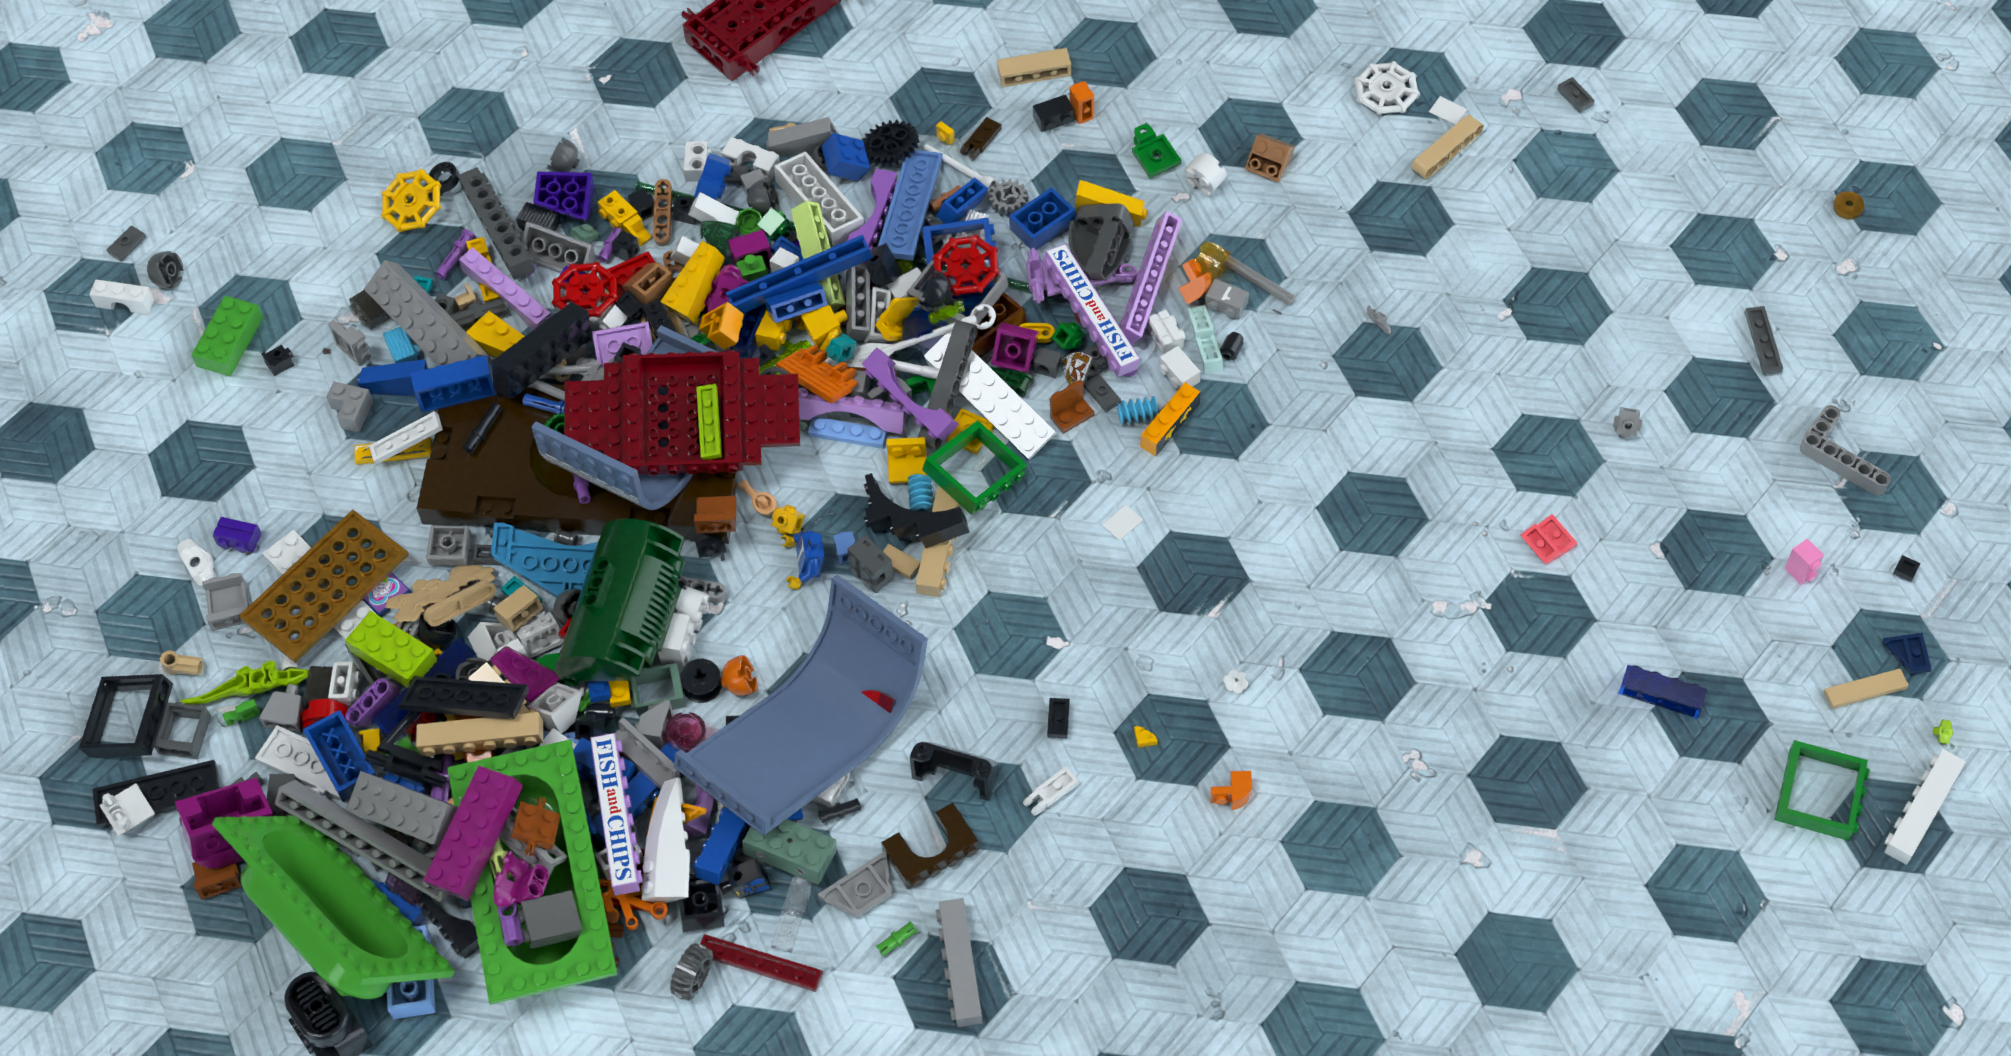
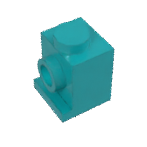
M843 333L840 337L831 339L829 346L826 348L827 357L837 363L853 359L857 342Z

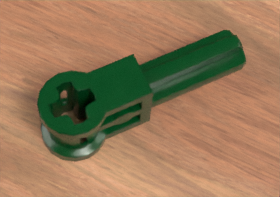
M989 366L1019 397H1025L1027 394L1026 390L1034 383V378L1026 372L1008 369L1007 372Z

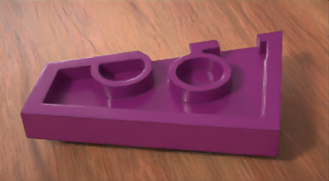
M504 646L490 658L491 662L511 683L528 685L529 692L526 699L530 703L560 679L555 671L508 646Z

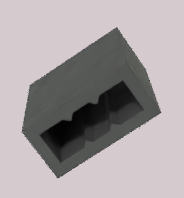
M572 890L521 902L518 917L520 923L524 922L525 930H523V937L525 943L529 942L530 949L575 939L582 933Z

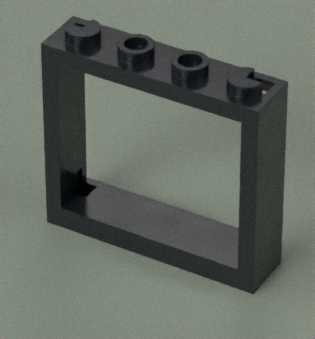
M163 674L101 677L79 749L89 757L151 756L173 683ZM151 690L135 743L100 744L116 691Z

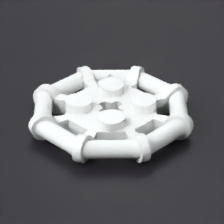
M1395 61L1383 64L1370 63L1354 79L1353 83L1356 86L1358 96L1357 102L1377 112V115L1396 112L1404 113L1413 101L1420 96L1416 83L1417 76L1414 72H1409L1396 64ZM1370 74H1373L1370 79H1367ZM1408 82L1410 84V88H1406L1404 83ZM1389 85L1390 89H1385L1383 86L1387 87ZM1363 86H1368L1369 91L1364 93ZM1407 95L1408 97L1402 102L1401 98ZM1370 98L1375 99L1376 101L1379 102V105L1376 104V103H1374L1373 101H1371V100H1369V99H1370Z

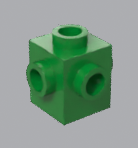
M1074 322L1060 323L1051 338L1064 350L1076 349L1081 345L1085 334L1080 330L1081 327Z

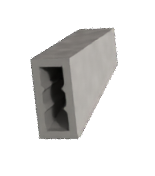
M826 117L768 132L766 145L769 151L775 152L779 157L797 156L805 151L808 155H812L813 149L818 145L822 146L832 133H839L830 118Z

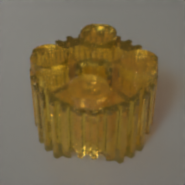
M1205 241L1200 247V253L1194 260L1201 266L1202 274L1209 271L1212 284L1218 275L1222 276L1227 267L1224 263L1227 262L1231 253L1213 242Z

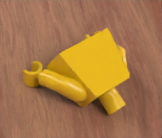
M827 305L801 314V317L795 318V323L799 324L796 326L798 329H806L813 344L817 345L820 351H826L831 339L838 338L842 334L840 323L848 320V317L844 310L834 314L831 307Z

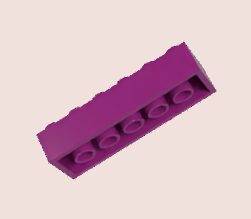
M478 765L423 879L425 883L434 889L469 901L523 786L515 778Z

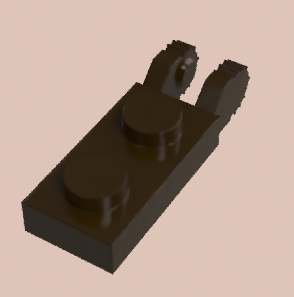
M986 117L961 147L960 153L965 155L973 148L970 153V159L975 160L1002 129V124Z

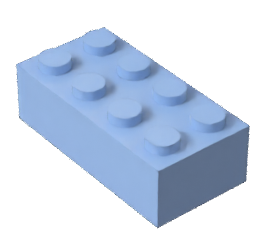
M427 925L415 926L414 928L421 932L429 944L432 945L431 934ZM434 979L393 982L387 991L388 1011L392 1019L435 1013Z

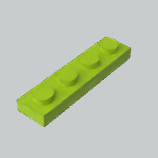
M712 384L696 387L702 460L722 458L717 386Z

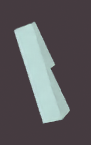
M1206 305L1188 307L1187 312L1204 374L1223 371V359L1214 336V328Z

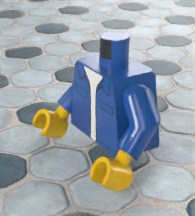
M810 530L796 533L794 536L782 535L781 539L786 540L782 546L792 548L796 543L799 577L788 576L786 582L790 583L787 587L797 590L800 588L801 582L805 583L813 577L820 576L824 560L822 536L820 533Z

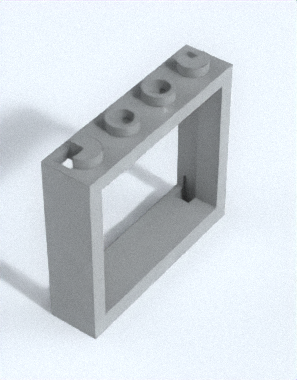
M953 248L944 256L945 258H949ZM931 260L906 292L908 297H917L919 300H925L922 297L930 278L934 276L933 260ZM985 262V267H990V265ZM965 263L962 266L968 269V266L971 264ZM999 270V275L995 276L991 281L995 284L980 304H987L992 307L1009 286L1007 275L1003 274L1001 270ZM919 303L917 304V307L948 324L955 323L957 320L961 321L966 317L944 304L942 307L934 309ZM985 308L984 311H977L975 314L978 321L977 324L981 322L989 309Z

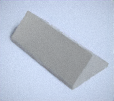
M529 221L526 222L522 241L527 246V254H532L535 263L562 272L565 266H570L569 264L572 263L587 264L597 261L592 244Z

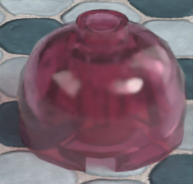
M689 712V714L677 713L666 723L665 734L667 742L678 751L682 749L686 753L705 741L706 728L704 721L700 716Z

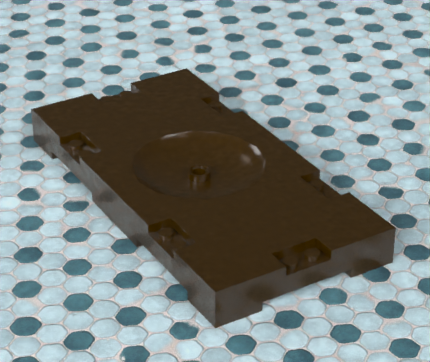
M551 385L565 391V385ZM526 387L512 399L507 398L496 390L497 395L439 408L437 411L443 430L435 434L430 459H427L416 508L422 524L461 526V523L484 525L505 523L515 527L536 528L537 532L555 533L558 528H562L563 531L570 533L577 532L581 535L601 536L602 528L606 523L626 518L645 520L662 525L685 538H690V542H697L718 535L720 542L724 541V544H729L731 532L697 533L694 514H697L698 497L735 496L739 471L736 473L718 472L710 474L699 472L693 474L685 487L669 503L655 510L645 509L589 482L588 488L591 497L590 502L581 504L577 491L574 489L573 473L546 461L540 455L531 428L535 422L542 425L547 424V420L549 421L553 414L556 415V413L523 405V398L526 393L556 402L562 401L561 399L532 387ZM492 403L499 404L503 410L486 433L485 440L479 443L473 454L467 453L462 447L471 436V431L476 429Z

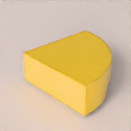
M1134 727L1137 748L1158 744L1157 738L1153 733L1143 727Z

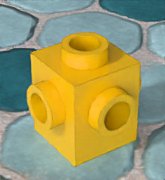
M791 505L777 507L772 515L773 521L771 526L776 527L777 531L783 534L799 533L805 514L796 511V507Z

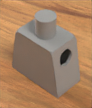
M289 684L285 693L273 692L259 718L264 728L275 729L278 725L293 733L301 734V716L303 710H305V703L302 697L297 695L299 692L298 686Z

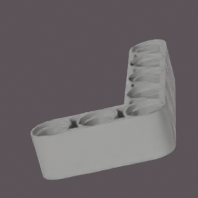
M1833 405L1826 406L1805 433L1800 445L1801 453L1876 496L1883 495L1891 481L1890 475L1827 439L1837 424L1840 410Z

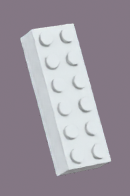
M806 151L774 165L775 181L796 206L805 201L819 203L829 244L832 247L846 242L850 233L864 225L862 215Z

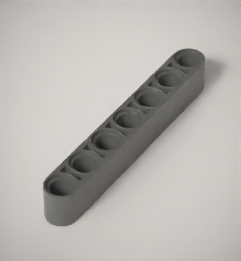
M959 320L955 322L927 409L938 410L941 408L951 415L975 341L977 325ZM926 426L921 427L918 437H925L927 448L938 450L942 440L939 438L933 439L927 433L929 429Z

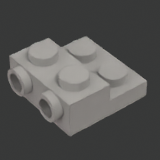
M334 319L328 323L336 346L358 366L370 360L371 354L368 351L370 348L364 341L366 339L365 335L360 330L356 331L352 326L346 329L342 323L338 324Z

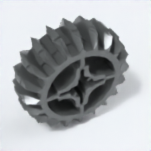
M697 943L690 945L685 950L676 968H674L675 971L670 981L672 994L687 1001L693 999L698 994L713 963L712 950Z

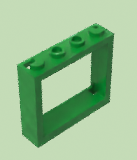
M977 420L927 457L922 471L969 514L973 515L978 510L982 511L988 502H994L1001 492H1007L1014 482H1020L1021 478L1026 475L1024 472L1027 464ZM977 438L1004 462L1011 471L975 498L940 465Z
M1794 740L1789 749L1774 820L1849 841L1852 834L1857 833L1859 825L1855 821L1856 816H1860L1862 804H1859L1860 798L1864 797L1866 786H1863L1864 780L1867 781L1870 771L1869 768H1866L1868 760ZM1799 755L1858 771L1847 825L1788 809Z

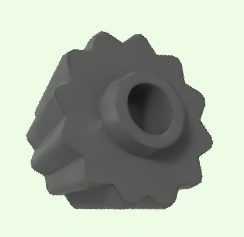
M1096 345L1088 346L1087 349L1083 350L1084 353L1094 357L1090 369L1099 371L1103 368L1106 358L1100 354L1099 347Z

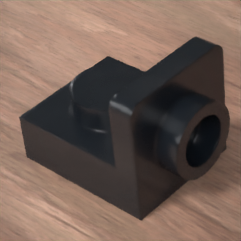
M629 290L620 296L615 303L628 317L627 320L630 323L633 320H639L643 315V304Z
M718 535L695 542L699 558L709 557L718 552L721 561L725 560L724 553H727L724 541H719Z

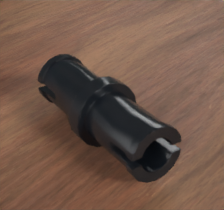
M858 798L841 804L839 802L835 803V806L823 810H818V815L821 823L838 817L840 819L844 818V815L856 811H861V806Z

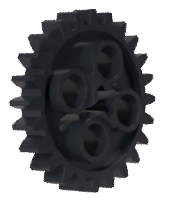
M889 120L888 124L882 122V126L875 125L876 129H869L870 133H865L866 138L862 139L870 164L875 163V166H878L881 163L882 167L886 164H889V167H891L894 162L898 165L900 160L905 162V157L911 158L910 153H916L915 148L919 147L918 143L920 142L915 127L911 126L910 123L906 124L904 120L901 123L898 120L894 123Z

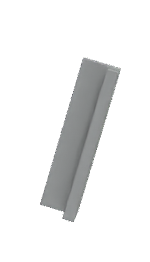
M625 718L619 720V730L615 732L617 740H621L623 752L620 753L633 762L635 767L659 789L662 788L664 781L680 778V771L674 768V763Z
M513 807L510 814L514 818L508 817L499 836L500 840L521 859L527 861L531 868L537 864L543 865L548 870L550 877L554 866L565 862L568 856L555 844L552 850L535 847L534 855L529 856V853L526 855L527 844L511 838L517 809ZM548 853L554 854L557 858L553 859Z

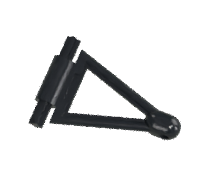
M437 673L433 676V678L451 679L445 673ZM409 711L376 748L378 751L389 755L387 756L369 749L365 761L384 767L383 771L421 785L425 782L443 789L447 777L428 771V769L443 773L444 753L435 754L432 758L424 755L421 756L418 752L394 744L422 713ZM436 713L435 723L445 722L446 716L442 713Z

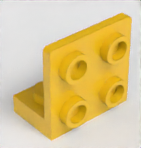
M925 437L887 439L889 484L908 483V477L913 474L927 475L922 471L925 459L927 458Z

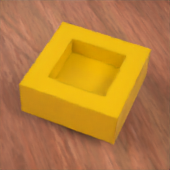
M940 121L936 125L937 137L940 141L951 145L955 142L954 130Z

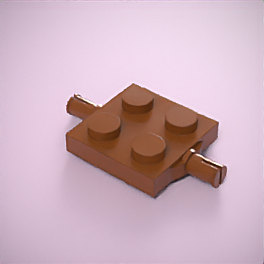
M542 797L537 799L536 806L520 801L511 838L527 844L525 854L528 855L529 853V856L534 855L535 847L552 850L560 820L559 813L544 809L546 799L543 798L542 800Z

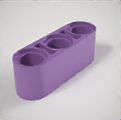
M383 678L375 681L348 709L345 715L347 723L359 728H367L397 698L400 692L398 684Z

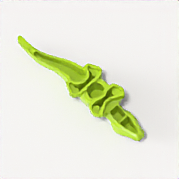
M272 660L265 662L261 668L254 670L249 666H244L236 671V677L226 681L212 691L197 697L182 699L180 702L186 705L207 704L212 701H219L223 697L228 698L230 695L248 696L250 694L266 692L279 686H288L289 684L298 686L301 681L310 677V671L308 669L295 668L278 671L276 662Z

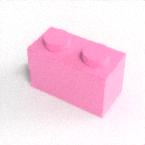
M1806 539L1792 549L1785 569L1801 585L1806 581L1811 582L1818 575L1817 570L1822 566L1821 561L1824 554Z

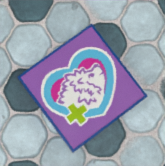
M391 572L363 601L377 615L382 617L390 610V608H386V601L389 598L399 594H410L411 592Z

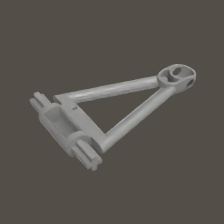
M611 358L608 363H616L614 358ZM603 364L553 367L542 376L587 373L582 381L604 380ZM539 380L529 385L534 389L565 401V391Z

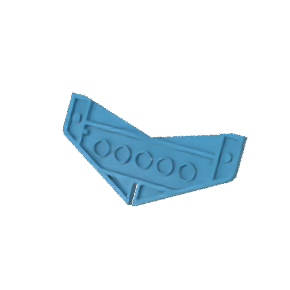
M494 523L491 554L495 561L557 598L560 593L565 591L566 585H569V589H582L597 542L580 546L563 545L515 529L514 526L505 523Z

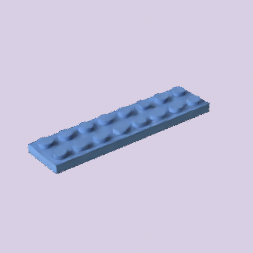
M915 150L916 153H910L911 158L905 157L878 244L880 246L887 243L896 259L914 260L942 163L943 153Z

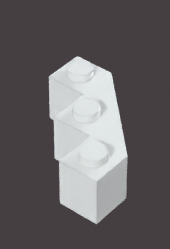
M561 289V297L566 296V290ZM599 301L596 307H599L602 303ZM611 305L601 314V317H589V325L595 331L616 328V326L621 327L628 317L616 305ZM554 307L556 312L560 311L558 307Z

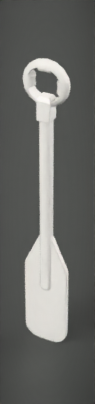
M980 304L972 310L970 316L963 318L961 321L975 324L978 329H987L995 322L996 313L990 305ZM985 308L989 309L988 313L991 320L978 325L975 316L977 311L981 312ZM955 323L895 344L868 343L855 348L853 359L843 362L849 367L865 368L862 363L866 359L867 354H871L876 347L890 357L895 351L952 332ZM829 357L823 361L834 366L839 364Z

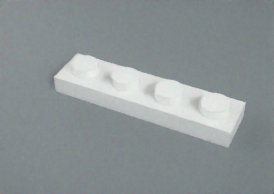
M434 411L369 445L373 461L379 464L443 430L439 415Z

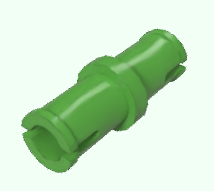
M909 921L908 924L898 931L891 932V936L876 945V948L880 950V954L884 957L897 946L901 947L905 940L918 931L914 928L913 923Z

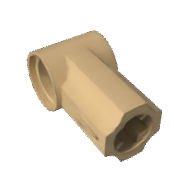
M166 651L160 657V662L168 675L181 673L199 676L202 673L203 659L200 657L177 655L174 651Z

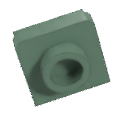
M583 224L571 228L569 236L588 243L597 240L599 233L592 226Z

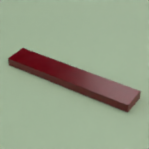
M706 934L703 935L700 942L701 945L712 950L713 961L816 992L823 971Z

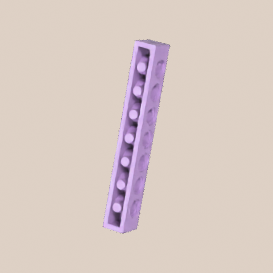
M1166 211L1156 220L1119 326L1131 345L1136 343L1143 335L1182 222L1181 218L1169 211Z

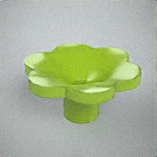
M1942 719L1940 726L1933 728V734L1938 735L1939 743L1949 744L1950 738L1953 735L1950 720Z

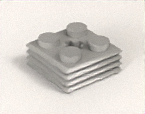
M432 525L430 527L426 554L428 564L467 565L471 539L469 526Z

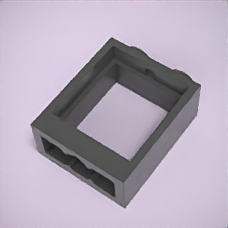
M168 702L154 746L157 753L198 759L211 719L207 708L200 704L193 706L182 702ZM176 716L199 719L192 743L168 740Z

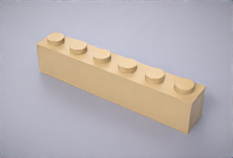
M938 485L932 512L946 511L961 506ZM956 538L929 548L924 546L916 580V594L940 597L941 590H945L946 586L944 575L949 572L950 568L948 558L953 555L954 545H951L952 540H956Z
M539 712L517 714L515 719L485 717L417 724L416 747L421 756L430 757L435 754H454L461 751L474 752L481 749L494 750L500 747L514 748L519 745L535 746L536 744L543 743V719Z

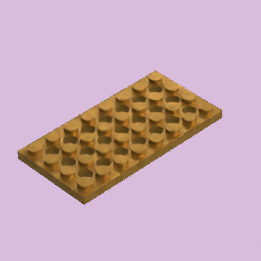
M352 509L251 603L239 617L265 640L296 663L409 556L408 551ZM351 532H358L356 537H348ZM364 543H372L369 548H362ZM337 545H344L342 550H334ZM379 553L386 554L382 559L376 558ZM350 556H358L355 561H348ZM322 559H330L327 564H320ZM365 566L372 567L370 571L362 572ZM337 569L344 570L340 575L334 574ZM308 572H316L313 577H306ZM350 580H357L355 585H347ZM323 582H329L328 587L320 588ZM301 585L298 591H292L293 586ZM343 593L340 599L333 598L335 594ZM308 596H315L313 601H305ZM279 599H287V601L284 604H277ZM321 607H329L328 611L324 613L319 612ZM293 610H301L298 615H291ZM273 612L269 618H263L264 613ZM308 620H314L313 625L305 626ZM279 623H286L283 629L276 628ZM293 634H300V637L298 639H290V637Z

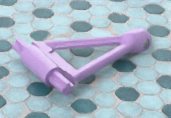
M1031 248V251L1027 252L1028 260L1026 262L1029 290L1033 294V301L1040 303L1044 300V290H1047V297L1062 294L1059 286H1056L1050 271L1044 267L1043 261L1039 258L1038 251H1035V248ZM1120 264L1109 279L1105 281L1089 279L1093 286L1111 282L1131 283L1136 280L1138 271L1130 264ZM1126 267H1130V268H1131V270L1128 271V272L1125 271L1124 269H1125Z

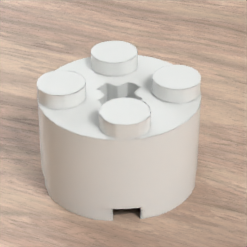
M1198 153L1184 170L1187 177L1186 183L1192 188L1195 186L1199 188L1205 196H1209L1226 178L1227 173L1224 167L1221 169L1218 166L1219 161L1207 153H1202L1201 155Z
M683 586V589H681L675 612L690 615L691 622L694 624V631H700L703 623V620H701L702 614H707L710 595L687 586Z

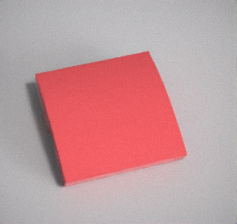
M1553 514L1538 525L1535 523L1520 535L1544 564L1552 562L1578 545L1577 541Z

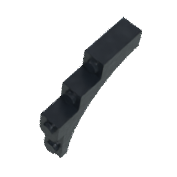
M872 473L865 475L866 484H864V488L870 498L867 499L869 507L865 508L866 516L864 521L867 528L871 527L874 534L890 528L892 534H896L900 541L916 535L918 542H922L925 548H929L970 532L966 516L960 507L937 512H920L903 508L893 503L881 492L879 484Z

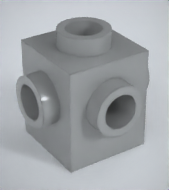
M1620 407L1619 415L1614 417L1613 427H1616V432L1621 437L1631 438V436H1636L1637 431H1641L1642 420L1639 419L1640 410Z

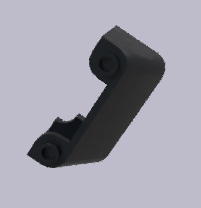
M932 742L917 743L909 757L912 779L922 781L923 776L929 773L935 775L937 767L975 777L973 787L979 789L980 799L990 801L1000 771L996 761Z

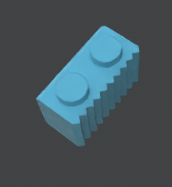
M401 327L383 333L395 363L418 360L417 356L420 355L417 345H412L411 342L414 340Z

